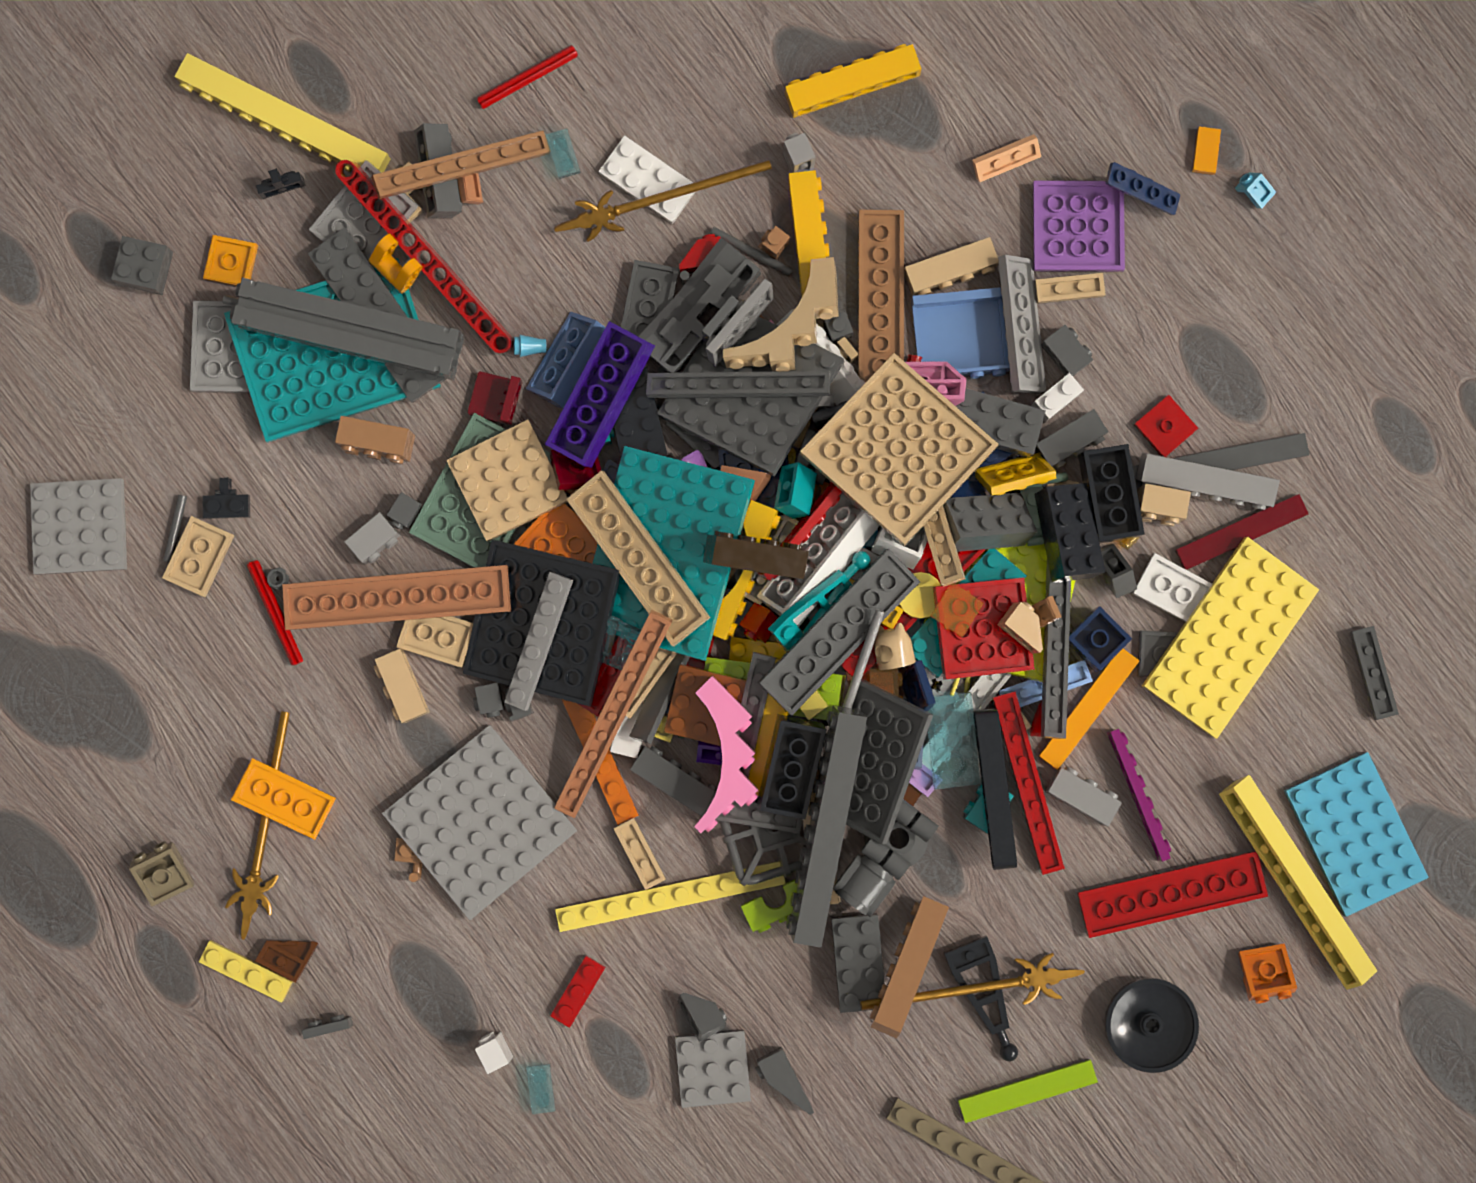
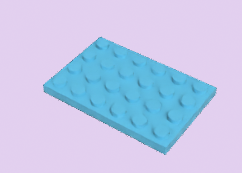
M1368 752L1284 790L1343 916L1347 917L1429 878Z

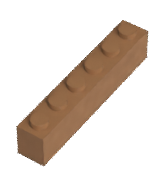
M925 896L922 897L920 903L915 902L911 911V915H914L912 923L907 922L902 934L906 936L904 943L899 942L894 954L898 957L895 964L891 963L886 974L890 978L888 984H883L878 997L881 998L879 1007L875 1005L871 1012L870 1019L873 1020L871 1028L896 1039L901 1033L949 909L948 906Z

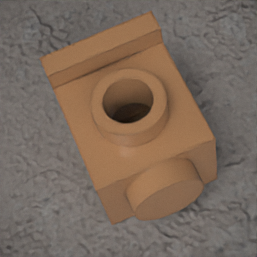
M775 226L774 229L766 231L758 248L777 260L788 246L790 236Z

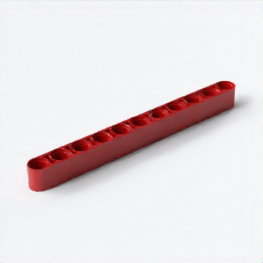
M349 160L338 162L335 169L338 178L386 232L398 241V245L411 259L415 258L423 266L421 271L487 345L496 353L510 351L513 347L512 336L388 197L381 199L384 207L380 212L376 211L374 204L379 198L372 179L356 162ZM346 165H351L353 169L349 177H346L344 174ZM362 182H366L368 185V191L365 194H361L359 191V185ZM394 216L399 220V226L396 229L390 226V220ZM410 233L415 238L412 246H408L405 242V237ZM423 251H427L430 254V260L426 264L420 258ZM439 268L444 269L446 274L442 281L436 277V271ZM454 285L459 286L461 289V294L458 298L453 297L451 294V288ZM470 302L476 306V312L473 315L466 311V306ZM485 319L489 320L492 325L489 332H485L481 326ZM500 336L504 337L507 341V346L504 349H500L497 346V339Z

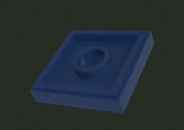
M922 660L916 661L900 676V681L907 702L928 712L936 702Z

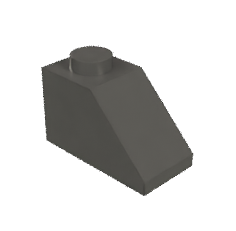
M1114 543L1102 548L1101 552L1106 571L1102 575L1115 597L1119 598L1137 590L1133 569Z
M687 993L680 994L677 1002L699 1042L724 1029L727 1018L722 1008L718 1009L715 1002Z

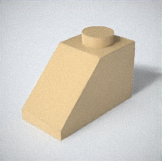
M1026 602L1013 603L997 625L1032 654L1040 653L1043 647L1039 616L1033 612L1034 608Z

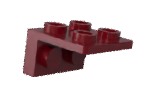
M479 371L468 408V415L473 416L476 413L487 420L511 426L523 384L521 378L511 376V379Z

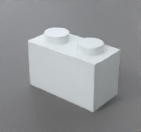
M1069 373L1035 400L1031 406L1046 410L1043 419L1046 423L1078 397L1084 389Z
M490 1032L481 1037L478 1041L479 1045L475 1048L487 1074L507 1065L513 1058L501 1032L496 1035L494 1032Z

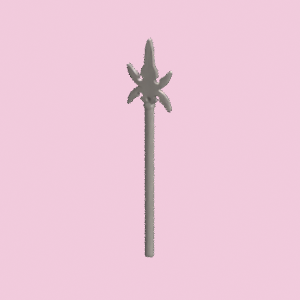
M875 610L842 707L852 708L884 615L882 610Z

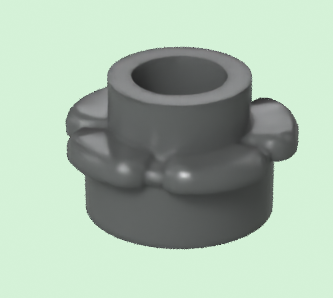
M280 567L271 569L267 574L268 585L276 590L283 589L282 584H288L289 575L286 574V570Z

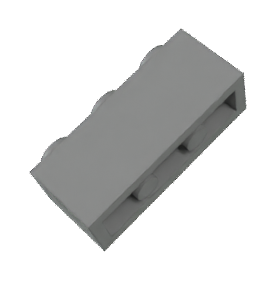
M1068 766L1065 769L1059 768L1045 792L1100 824L1109 827L1122 802L1117 800L1118 795L1107 789L1105 792L1097 788L1098 784L1089 778H1086L1085 781L1077 777L1078 772Z

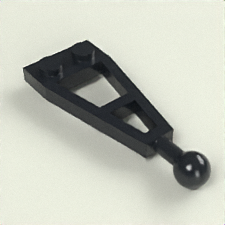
M986 935L944 952L951 973L960 986L967 985L960 974L961 972L989 961L992 980H1000L997 960ZM1002 989L995 990V992L976 999L974 994H967V998L992 1035L997 1034L1002 1046L1000 1048L1001 1058L1007 1062L1014 1061L1018 1056V1049L1014 1044L1010 1043L1005 1031L1009 1028ZM997 1000L1001 1022L993 1025L982 1006Z

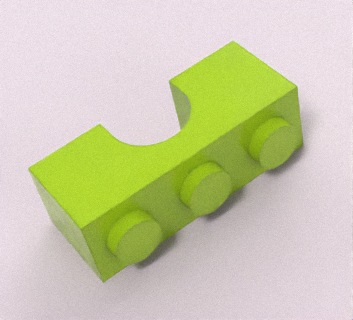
M795 879L782 885L786 893V900L778 908H771L766 905L762 895L741 905L753 932L757 930L758 933H762L770 929V924L777 920L779 923L787 921L788 915H791L793 912L791 896L793 892L796 893L798 884H795Z

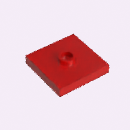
M1167 395L1134 424L1160 456L1163 457L1169 455L1199 429L1170 395Z

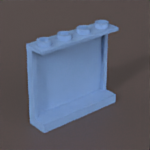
M1001 287L913 296L911 307L916 354L923 357L921 362H948L961 375H970L971 379L982 378L984 374L990 373L994 377L1006 375V372L1010 371L1005 337L1006 330Z

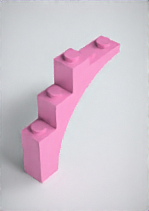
M714 676L696 692L716 723L722 749L721 779L716 795L706 813L694 826L700 833L704 830L707 832L711 831L718 823L715 819L721 813L726 816L735 807L732 804L734 800L742 807L744 804L749 806L758 797L755 794L758 788L739 770L741 767L746 769L754 762L755 759L752 756L755 754V751L736 733L738 730L743 733L752 724L749 720L752 715Z

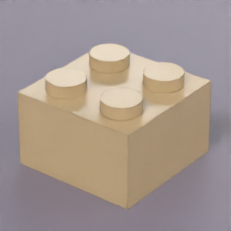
M1144 484L1137 489L1142 522L1158 520L1161 521V525L1174 526V524H1179V522L1187 518L1191 492L1151 484Z

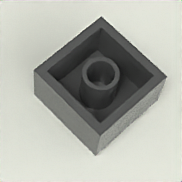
M122 236L111 280L119 286L163 295L173 251L166 245Z

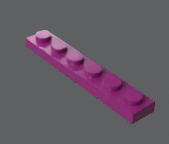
M1119 729L1106 732L1157 860L1163 862L1171 859L1169 852H1171L1167 839L1163 840L1160 832L1163 830L1158 817H1154L1152 809H1154L1153 802L1149 796L1146 797L1143 790L1146 787L1141 775H1137L1135 766H1137L1135 757L1132 753L1129 754L1126 748L1128 740L1125 733L1120 732Z

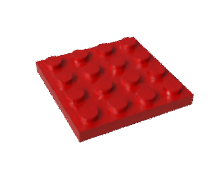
M1024 578L933 587L943 680L1035 670L1033 654L997 625L1013 603H1027Z

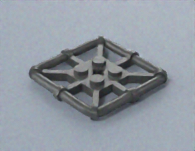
M720 821L724 835L722 838L723 843L727 845L735 875L743 886L746 884H758L779 876L787 877L792 872L801 870L802 861L800 860L788 864L783 847L796 842L805 847L806 839L801 837L800 833L781 830L772 832V829L748 825V830L733 834L730 823ZM751 835L756 851L744 872L735 840ZM776 849L780 867L752 875L762 854Z

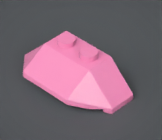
M905 362L954 406L964 402L966 378L948 362Z

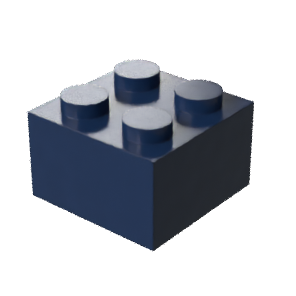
M1101 606L1091 611L1069 633V646L1095 672L1101 671L1132 640Z

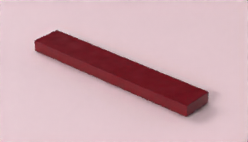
M1300 494L1274 505V507H1269L1176 549L1175 552L1182 567L1188 570L1238 547L1244 537L1254 540L1309 515Z

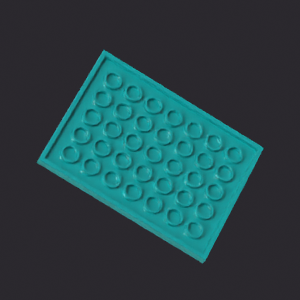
M395 258V260L400 264L399 258ZM373 266L408 318L419 320L409 289L401 294ZM327 281L296 290L340 301ZM230 311L224 313L267 443L338 421L341 416L350 417L408 398L384 363L243 330L231 323ZM440 383L432 388V390L440 388Z
M624 446L614 482L615 487L711 617L676 646H672L667 638L664 637L659 648L706 661L731 567L703 562L707 534L714 535L715 531L734 534L733 539H737V536L742 531L755 480ZM597 544L593 563L615 568L600 545ZM620 575L608 633L636 641L649 613Z

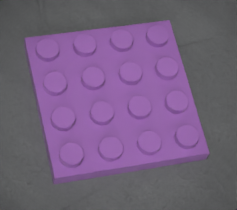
M1033 181V271L1123 272L1125 270L1123 192L1106 185L1105 181Z

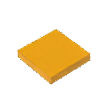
M212 235L203 279L233 286L241 283L242 278L251 280L258 244Z

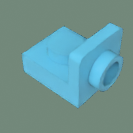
M1249 172L1243 175L1239 180L1240 183L1235 187L1237 192H1244L1256 208L1260 209L1276 193L1262 173Z

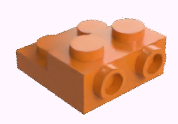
M1285 943L1239 951L1238 956L1244 974L1243 982L1249 1001L1255 1000L1256 1004L1268 1002L1269 997L1278 996L1279 1000L1292 997V993L1296 991L1297 985Z

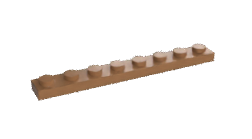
M539 131L374 174L371 178L378 198L382 199L548 155L551 151L544 131Z

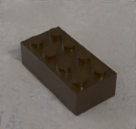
M715 531L714 535L707 534L703 558L704 563L804 579L809 551L802 550V545L783 542L781 547L779 546V541L761 538L760 543H757V538L738 535L737 539H733L734 534Z

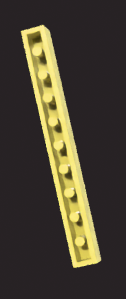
M188 53L174 76L179 81V86L190 93L194 90L200 93L199 96L208 102L214 100L220 103L219 106L228 112L234 110L240 113L239 117L248 122L254 120L260 123L259 127L268 132L274 130L279 133V137L288 142L292 140L298 142V146L305 151L311 152L314 150L318 152V156L325 161L331 162V160L340 162L342 160L356 162L361 167L365 160H368L380 172H384L391 160L386 152ZM346 165L344 168L348 172L353 170L351 165Z
M1248 775L1234 781L1219 793L1220 797L1345 989L1348 990L1362 986L1377 972L1375 966L1251 776Z

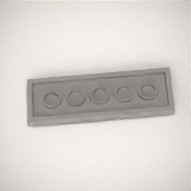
M1002 255L998 257V270L1001 279L1003 316L1006 327L1005 337L1008 346L1012 391L1035 394L1045 393L1046 383L1033 261L1028 258Z

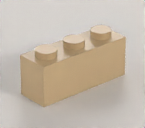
M403 649L395 650L375 659L377 664L374 666L375 672L379 679L383 678L386 685L383 687L386 698L388 700L391 699L394 704L392 712L397 721L400 720L401 723H407L430 713Z

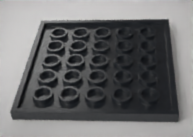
M492 539L486 567L508 566L511 612L475 615L463 674L511 685L549 572H554L572 579L573 583L535 692L592 706L620 580V570Z

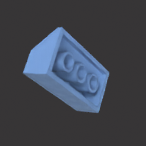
M570 312L526 389L556 407L563 409L606 327L597 320Z

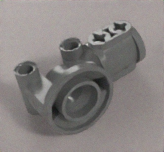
M903 799L893 829L902 828L907 831L909 835L907 845L901 849H896L892 847L889 840L887 844H880L864 835L865 846L861 850V853L864 855L858 853L833 886V890L862 914L871 917L895 885L896 881L893 880V877L899 880L910 866L922 858L927 849L929 839L933 836L939 825Z

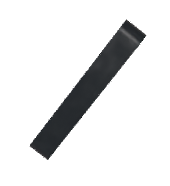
M998 709L973 711L992 868L993 870L1017 868Z

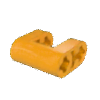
M387 234L378 242L368 261L402 294L412 286L423 266L415 258H412L402 267L392 257L398 241L391 234Z

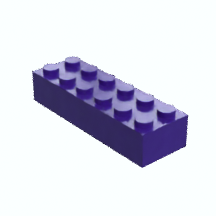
M609 321L545 445L583 466L592 468L655 345Z

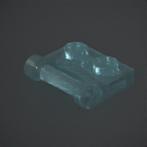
M610 616L607 621L608 629L602 663L622 671L642 629L622 622L618 617ZM619 631L621 633L615 656H613L611 651L616 632Z

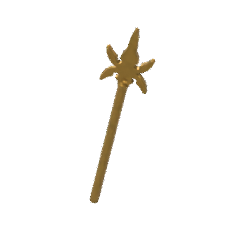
M769 160L619 206L615 205L614 207L608 205L606 208L603 207L612 196V190L606 192L600 198L597 206L588 201L578 200L575 201V205L586 210L591 209L592 211L590 213L585 211L579 214L577 218L555 226L554 231H566L579 227L584 229L591 228L595 224L596 227L592 228L586 238L587 242H589L599 234L602 225L611 231H624V227L614 222H608L609 219L614 221L615 217L620 216V214L772 169Z
M283 711L280 713L271 767L277 770L280 769L290 715L289 712ZM261 815L250 876L246 878L248 883L243 884L241 876L233 868L232 876L234 882L241 890L232 895L225 908H229L239 900L240 896L244 897V901H241L243 913L242 940L246 938L252 915L256 912L259 905L256 902L257 899H261L262 906L269 915L272 914L271 904L263 893L274 886L278 875L267 881L264 887L260 886V882H263V880L259 877L261 876L260 871L270 818Z
M1053 953L1044 956L1038 962L1037 967L1027 960L1015 958L1014 961L1024 969H1029L1030 974L1024 972L1022 976L917 992L912 1003L1023 986L1026 989H1029L1030 986L1033 987V991L1029 992L1022 1002L1023 1005L1033 1001L1040 990L1050 998L1062 999V996L1055 993L1052 989H1047L1046 984L1052 986L1058 984L1063 979L1084 974L1085 971L1076 969L1059 971L1055 968H1047L1046 972L1043 971V966H1047L1049 960L1054 956ZM881 998L860 1001L861 1010L873 1009L875 1005L879 1007Z

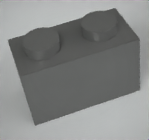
M1066 325L1045 339L1041 346L1065 376L1069 373L1075 376L1093 361L1091 357L1092 352L1086 345H1081L1077 340V333Z

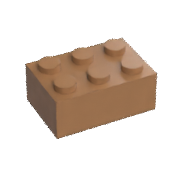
M341 416L335 443L346 454L358 456L359 452L371 459L381 460V457H386V459H389V462L403 464V461L410 462L415 435L407 428Z

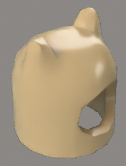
M897 623L895 628L886 630L880 625L874 642L878 669L888 670L915 663L912 641L908 633L905 632L902 623Z

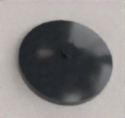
M1142 978L1126 984L1113 996L1105 1015V1033L1111 1049L1125 1064L1142 1072L1160 1073L1177 1067L1191 1054L1198 1039L1199 1019L1193 1002L1182 989L1163 979Z

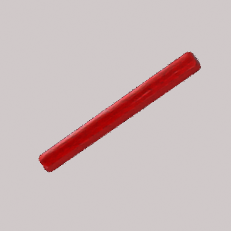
M570 45L478 96L477 101L482 109L489 107L577 58L576 49L573 45Z
M258 560L249 562L247 568L292 666L298 665L303 662V658L291 631L285 630V618L271 587L268 585L261 564Z

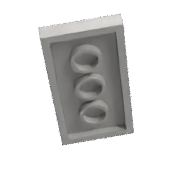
M764 279L761 284L759 282L756 283L750 292V297L738 304L733 317H728L721 325L722 330L717 336L712 335L707 341L706 352L708 361L713 366L717 367L722 361L723 349L732 348L774 299L772 283Z

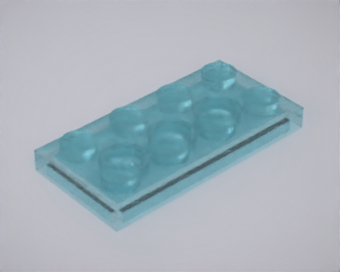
M971 692L934 696L936 704L928 711L933 714L928 729L934 789L981 784Z

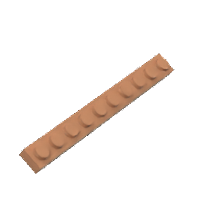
M651 610L554 809L570 817H576L673 621L672 619Z

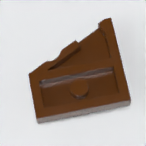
M267 940L255 962L297 983L319 943L315 941Z

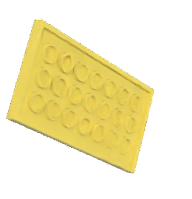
M1244 537L1142 686L1207 734L1217 739L1319 589L1249 537Z

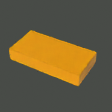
M1200 126L1197 128L1192 172L1215 175L1221 129Z

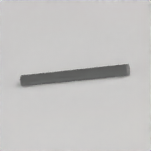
M716 227L712 228L710 234H715V237L720 236V238L724 239L734 248L788 277L792 273L793 269Z

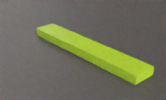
M1088 1059L958 1099L964 1122L968 1123L1098 1083L1092 1061Z

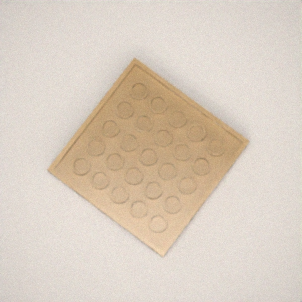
M894 353L800 451V454L898 542L905 546L998 447V443Z

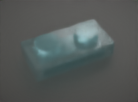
M568 129L546 134L559 179L581 173Z
M550 1063L527 1066L532 1114L556 1111Z

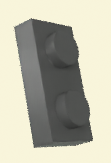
M344 1014L330 1017V1022L322 1023L321 1020L307 1023L308 1027L302 1030L303 1039L348 1029L353 1026L352 1017L345 1018Z

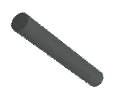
M178 495L163 558L165 562H170L176 548L187 496Z

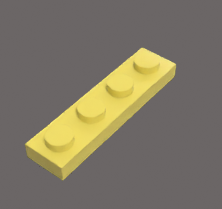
M212 940L208 942L199 960V963L281 1003L284 1001L293 981Z

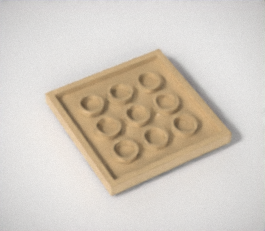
M529 420L446 460L487 542L568 502L564 490H558L553 468Z

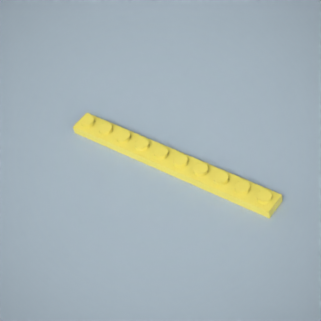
M780 861L756 866L752 875L780 867ZM731 871L557 908L555 911L559 931L563 932L785 884L784 876H779L758 884H746L743 886L739 883L740 880H738L735 872Z

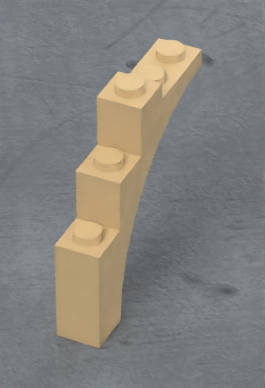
M834 257L811 259L810 277L804 295L795 310L775 330L745 345L723 349L726 368L740 369L744 366L762 367L770 364L772 372L795 370L794 345L808 346L817 343L816 319L827 320L832 317H839Z

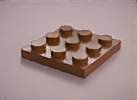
M680 664L664 732L721 746L716 723L696 692L714 676L741 704L747 680Z

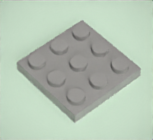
M744 1030L718 1032L700 1042L696 1035L675 1037L682 1108L751 1101Z

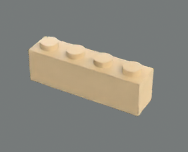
M989 237L906 266L904 268V275L912 297L931 294V290L940 288V290L948 289L953 286L952 283L961 280V283L968 282L974 279L976 274H990L995 271L999 260Z

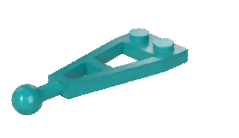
M859 551L855 553L852 558V564L843 573L840 570L835 572L787 609L768 628L786 652L852 585L849 579L858 570H864L869 567L871 559L866 552ZM836 586V588L833 590V592L826 600L824 595ZM817 601L821 608L802 632L793 619Z

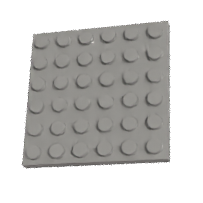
M491 725L486 727L382 813L469 920L473 919L577 832L562 812L554 809L556 804Z

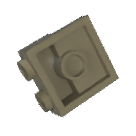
M163 841L154 846V851L148 854L140 852L132 858L133 861L130 863L129 870L152 907L194 886V881L183 864L184 860L173 842L167 844Z

